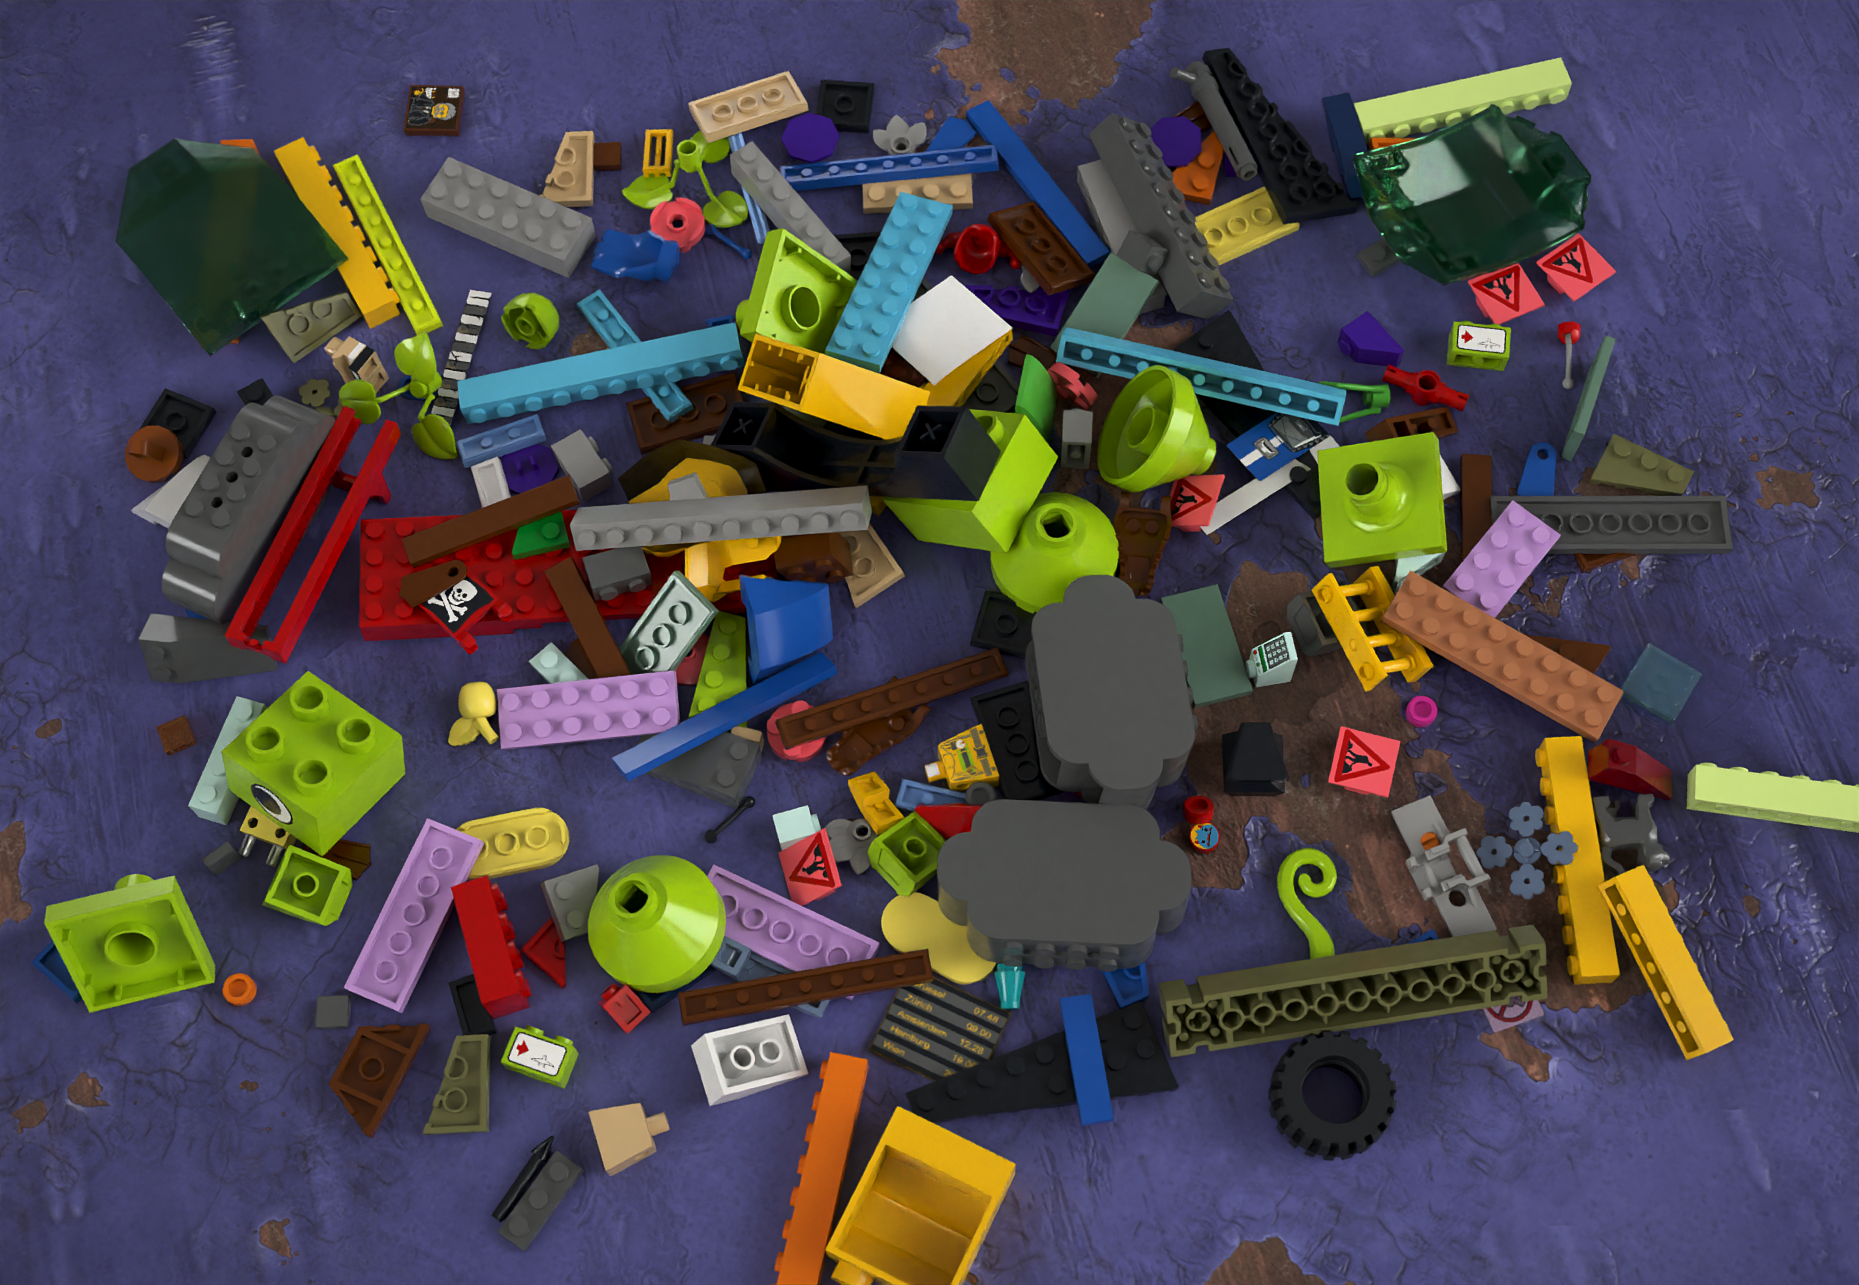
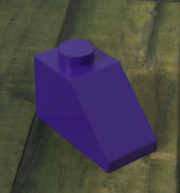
M1368 311L1341 328L1337 342L1341 351L1345 355L1350 356L1356 363L1388 366L1390 364L1397 367L1400 365L1404 353L1402 347Z

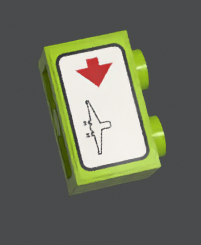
M1454 321L1448 337L1447 365L1504 371L1510 356L1511 328L1502 327L1498 324L1483 325L1474 324L1470 321Z
M526 1025L525 1029L515 1026L501 1059L502 1065L508 1070L565 1089L579 1055L576 1048L572 1046L573 1041L558 1035L554 1039L545 1037L542 1030L533 1026Z

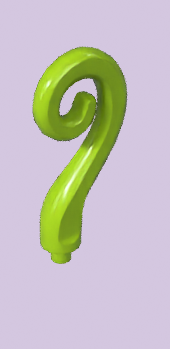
M1313 848L1298 849L1288 855L1279 868L1277 875L1279 897L1291 918L1308 938L1310 959L1333 956L1335 952L1330 935L1300 902L1294 890L1293 880L1294 874L1300 866L1306 864L1317 866L1323 873V881L1315 884L1311 882L1308 874L1303 873L1298 878V885L1300 890L1307 896L1312 898L1323 897L1330 893L1336 884V869L1332 860L1323 852Z

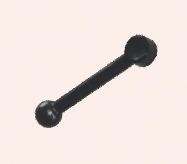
M752 796L745 797L743 804L716 829L705 833V840L708 843L716 842L717 835L743 811L755 805V799Z

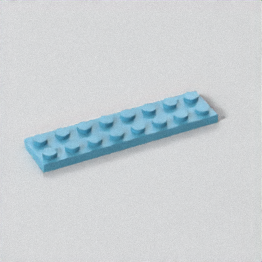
M900 192L825 349V355L880 373L908 308L915 297L951 218L953 205Z

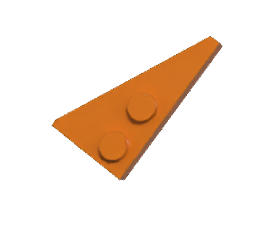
M1214 131L1201 143V153L1187 167H1178L1173 172V181L1187 201L1206 205L1211 204L1224 149Z

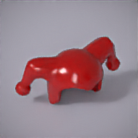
M972 224L967 226L962 232L948 233L938 244L935 251L936 255H941L944 249L954 248V260L957 265L971 274L988 272L998 257L1010 258V265L1013 269H1019L1022 266L1021 261L1003 239L999 238L995 230L985 224Z

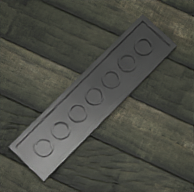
M1490 496L1489 498L1492 525L1513 500L1558 532L1561 536L1547 554H1730L1733 549L1726 496Z

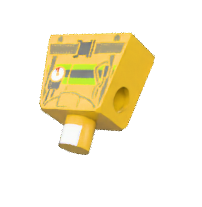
M982 724L938 745L940 761L924 765L929 783L946 778L950 790L966 791L975 782H986L992 787L999 786V773Z

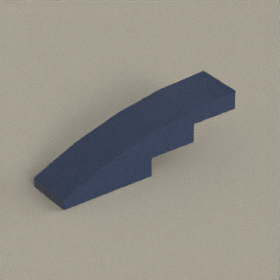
M1344 93L1323 97L1322 103L1332 152H1336L1340 176L1344 177L1347 197L1350 200L1375 196L1377 189L1372 166L1350 94Z

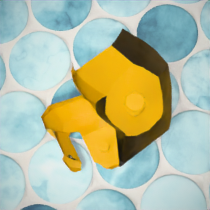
M680 439L650 452L618 478L629 504L670 501L668 483L671 480L695 472L709 498L767 493L756 463L743 456L708 444ZM781 536L651 545L641 548L646 554L670 558L685 551V577L710 602H715L727 593L741 590L740 579L727 582L723 579L725 568L737 564L766 560L773 552L777 551L781 543ZM762 574L750 578L765 579L766 576Z

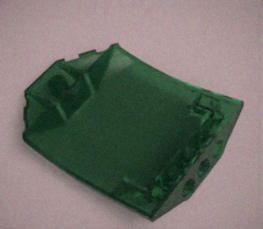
M1492 103L1487 109L1435 133L1408 142L1357 153L1353 156L1367 214L1404 265L1416 269L1444 286L1512 266L1548 250L1581 232L1585 227L1583 217L1588 206L1589 194L1587 193V188L1591 183L1592 175L1560 134L1550 131L1549 134L1534 128L1536 123L1518 115L1515 118H1511L1505 115L1500 107Z
M174 138L128 169L115 242L143 273L209 356L261 321L259 316L276 311L348 260V257L297 195L253 148Z

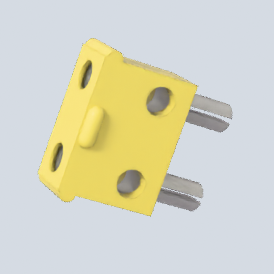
M251 806L240 828V831L246 834L238 853L247 857L256 839L272 844L273 847L266 860V864L275 867L283 849L286 850L289 844L293 846L296 837Z

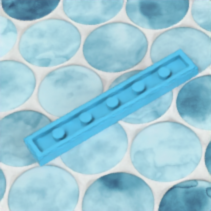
M600 289L577 303L579 311L610 349L642 342ZM675 382L641 388L652 399L653 404L659 408L665 419L669 422L671 421V423L679 419V415L683 416L693 410L692 403Z

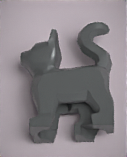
M1653 794L1638 795L1637 803L1632 805L1631 817L1620 818L1617 817V812L1620 810L1619 801L1610 803L1609 796L1593 797L1592 799L1602 866L1613 872L1615 876L1625 873L1626 870L1623 865L1611 858L1612 852L1638 849L1637 866L1644 865L1647 872L1657 871L1670 861L1669 853L1664 851L1657 842V827L1649 811L1654 802Z

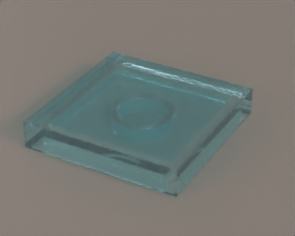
M1648 643L1621 687V690L1624 691L1622 696L1672 724L1702 676V673Z

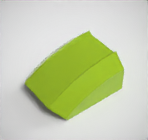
M914 811L875 838L869 847L867 855L871 867L896 890V893L909 897L937 874L939 851L947 840Z
M289 844L262 905L305 921L327 926L339 919L353 884L350 869Z

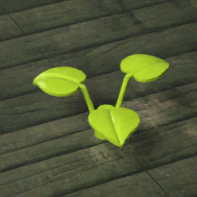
M698 131L689 140H684L678 144L677 152L679 159L674 161L675 167L670 182L664 174H660V177H655L654 174H649V177L642 175L622 190L624 197L632 204L644 209H655L661 202L667 200V203H669L673 199L670 189L676 184L680 168L687 173L698 171L708 196L712 200L703 208V215L708 224L725 228L739 225L748 218V207L742 196L733 191H724L716 198L702 169V161L716 163L728 155L730 151L728 138L725 137L707 143L701 131Z
M427 332L407 338L395 348L394 357L398 368L402 373L411 375V382L408 385L377 398L375 388L365 380H351L341 387L339 391L341 404L354 409L355 414L353 417L361 419L362 424H372L380 418L381 409L378 403L408 390L416 398H425L426 400L418 415L420 422L416 423L411 430L416 445L425 454L437 459H454L459 456L455 446L454 433L449 423L443 417L436 414L425 416L430 402L435 399L433 392L442 386V378L437 372L435 355Z

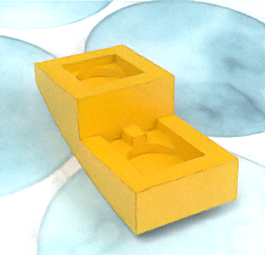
M875 771L848 780V786L855 802L876 835L884 833L904 819V816L889 799L890 789Z

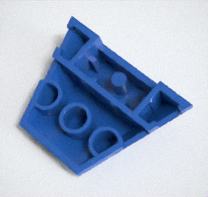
M739 575L742 603L746 606L751 647V656L748 657L752 686L833 640L829 587L827 583L800 580L781 581L768 577L760 579Z

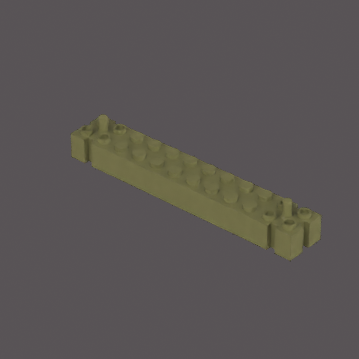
M1534 925L1508 928L1507 936H1499L1497 931L1494 930L1196 977L1197 984L1186 985L1184 979L1160 982L1158 984L1160 1004L1164 1016H1162L1164 1040L1170 1056L1177 1057L1196 1054V1046L1206 1045L1208 1051L1298 1038L1310 1033L1317 1035L1320 1034L1321 1030L1336 1032L1510 1004V997L1519 996L1522 1002L1546 999L1547 976L1540 967L1546 965V942Z

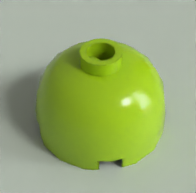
M533 292L522 293L511 299L503 308L504 314L501 316V320L505 330L517 342L520 339L529 342L530 344L525 346L529 349L540 350L545 348L559 328V315L555 306L549 299Z

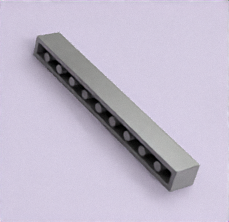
M868 486L580 507L570 523L576 551L867 530L872 508Z

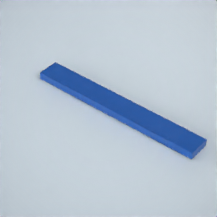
M987 100L967 110L966 118L988 146L997 145L999 160L1090 268L1107 259L1110 254L1108 248L993 104Z
M997 145L780 167V174L795 191L999 171Z
M819 652L613 757V764L629 782L837 674L836 666L822 652Z

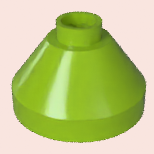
M1162 365L1150 366L1139 372L1128 382L1113 403L1099 438L1097 463L1099 472L1105 481L1128 492H1140L1187 477L1190 474L1195 476L1201 475L1210 467L1216 454V442L1209 437V430L1191 382L1185 376Z
M1061 492L1038 494L1008 552L990 551L991 570L994 580L1003 595H1007L1016 602L1018 607L1030 613L1038 612L1044 606L1052 603H1062L1067 587L1075 579L1089 575L1116 576L1119 558V545L1115 537L1116 532L1106 515L1094 504L1081 497Z
M654 855L640 858L616 871L597 893L588 919L590 947L601 967L620 984H626L630 989L644 993L672 991L696 979L714 960L725 934V907L715 885L702 870L691 862L669 855Z

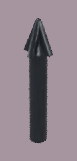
M550 1136L530 1151L533 1155L491 1216L500 1222L504 1220L543 1161L547 1163L554 1136Z

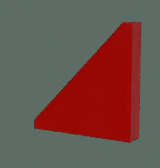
M919 803L914 810L948 840L956 834L971 832L973 817L983 805H967V803L923 805Z
M551 916L520 951L564 989L566 986V942H561Z

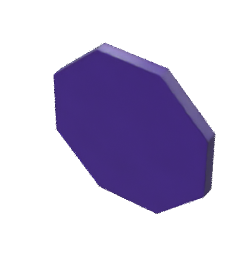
M809 112L789 120L781 141L790 158L813 164L832 156L840 135L831 118Z
M1185 116L1160 118L1150 128L1151 138L1154 144L1161 150L1163 154L1161 158L1168 168L1187 167L1201 153L1200 128Z
M540 444L506 454L501 460L509 491L516 494L553 481L559 471L552 449Z

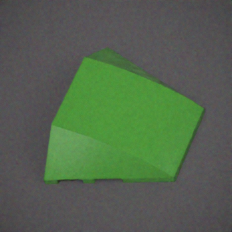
M1026 354L1015 413L1025 414L1049 445L1058 403L1056 386L1045 367L1035 357Z

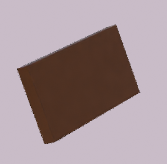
M1034 201L989 213L987 221L1048 296L1093 281L1095 274Z
M735 372L679 387L692 403L693 410L683 416L679 415V419L672 423L665 419L649 396L627 402L626 406L641 455L652 452L679 439L691 441L702 438L705 435L716 434L732 402H744L741 391L737 390L739 383Z

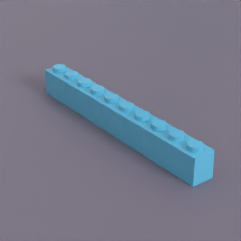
M736 322L459 380L457 381L459 405L467 424L482 423L486 420L500 417H510L519 413L539 411L540 409L557 405L563 406L576 401L592 400L600 396L620 394L633 389L649 388L657 384L677 382L690 377L733 370L745 366L741 339Z
M1066 327L1061 334L1056 362L1132 379L1139 372L1150 366L1162 365L1185 376L1191 382L1195 394L1339 426L1346 398L1345 389Z

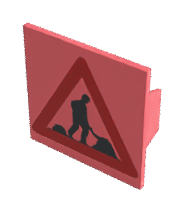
M1579 233L1536 262L1547 274V282L1560 295L1565 293L1573 302L1616 273V270Z
M1518 261L1468 280L1469 286L1476 295V304L1484 317H1489L1493 324L1500 325L1545 306Z
M1197 475L1175 480L1169 495L1171 496L1172 527H1177L1183 532H1201L1200 526H1209L1225 475Z
M1341 726L1328 783L1343 786L1349 791L1365 795L1371 793L1388 798L1401 741Z
M825 828L778 853L792 902L804 906L812 901L821 900L835 893V889L842 886Z

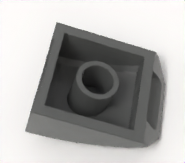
M1313 592L1299 593L1287 605V621L1290 623L1300 644L1301 652L1312 657L1342 649ZM1346 597L1352 610H1359L1354 597ZM1359 622L1366 636H1371L1366 622Z

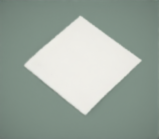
M951 275L910 304L892 348L935 386L951 371L1007 333L1012 327Z

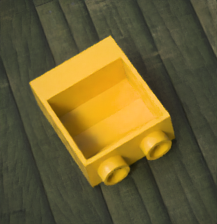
M897 1106L826 1248L828 1258L838 1263L831 1278L841 1285H872L873 1281L879 1285H963L1015 1176L1016 1164Z

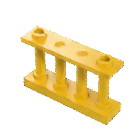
M1379 566L1369 567L1353 584L1339 586L1333 573H1329L1311 589L1366 692L1372 690L1387 677V673L1401 671L1407 683L1416 682L1434 667L1422 644L1381 622L1395 595ZM1360 595L1367 609L1353 611L1346 597ZM1374 620L1381 634L1367 637L1359 622ZM1387 645L1395 660L1380 662L1373 648Z

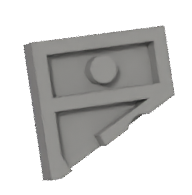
M598 865L546 880L540 884L561 942L588 934L589 913L597 895Z

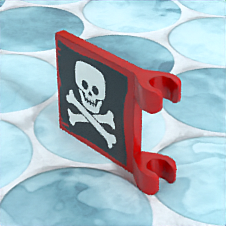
M467 570V575L463 581L418 605L455 639L469 655L473 654L478 649L475 638L466 631L488 612L493 610L506 624L514 618L511 607L500 600L469 570ZM459 571L453 572L451 577L456 576Z

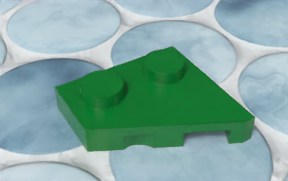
M560 511L519 527L512 549L514 560L569 548L570 545L562 512Z

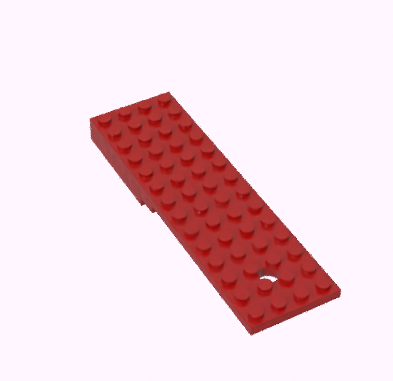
M563 510L561 512L569 540V548L514 560L512 549L518 528L413 568L410 565L402 538L463 515L361 519L359 628L365 641L451 637L418 605L412 608L399 593L403 576L453 560L463 562L467 570L500 600L511 607L514 618L506 624L491 610L466 631L470 635L514 634V629L543 628V623L570 622L545 570L572 557L591 592L584 569L583 557L615 548L576 551L570 523L577 510ZM643 550L650 570L652 585L639 592L628 591L618 594L617 597L611 600L604 601L600 599L595 601L604 620L641 618L674 571H680L685 576V551L670 558L646 554ZM774 552L766 560L737 564L725 568L723 579L727 582L739 579V575L752 577L763 574L766 577L777 580ZM741 590L727 593L721 599L711 602L721 612L729 614L747 613L746 606L742 603Z

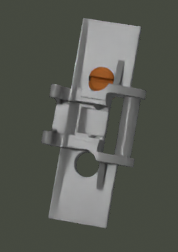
M1431 795L1391 811L1411 853L1410 858L1406 860V865L1424 902L1432 900L1434 906H1437L1451 937L1497 930L1476 888L1488 882L1491 878L1488 873H1484L1466 837L1468 835L1466 828L1449 833ZM1453 842L1456 843L1473 879L1467 881L1462 873L1456 874L1447 855L1450 852L1449 846ZM1450 892H1461L1465 897V904L1461 907L1452 905L1449 901Z

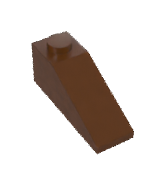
M1448 406L1386 418L1365 432L1368 442L1434 432L1440 440L1458 433V429Z

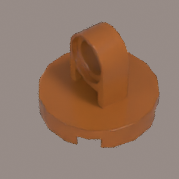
M158 425L146 426L136 431L129 439L125 448V462L129 471L136 478L149 483H162L172 473L176 474L183 462V446L172 431Z

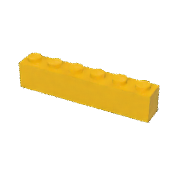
M1641 865L1598 885L1686 1060L1703 1055L1733 1041L1734 1039L1713 1000L1712 994L1708 991L1697 965L1692 960L1683 942V938L1674 925L1668 909L1656 890L1645 866Z

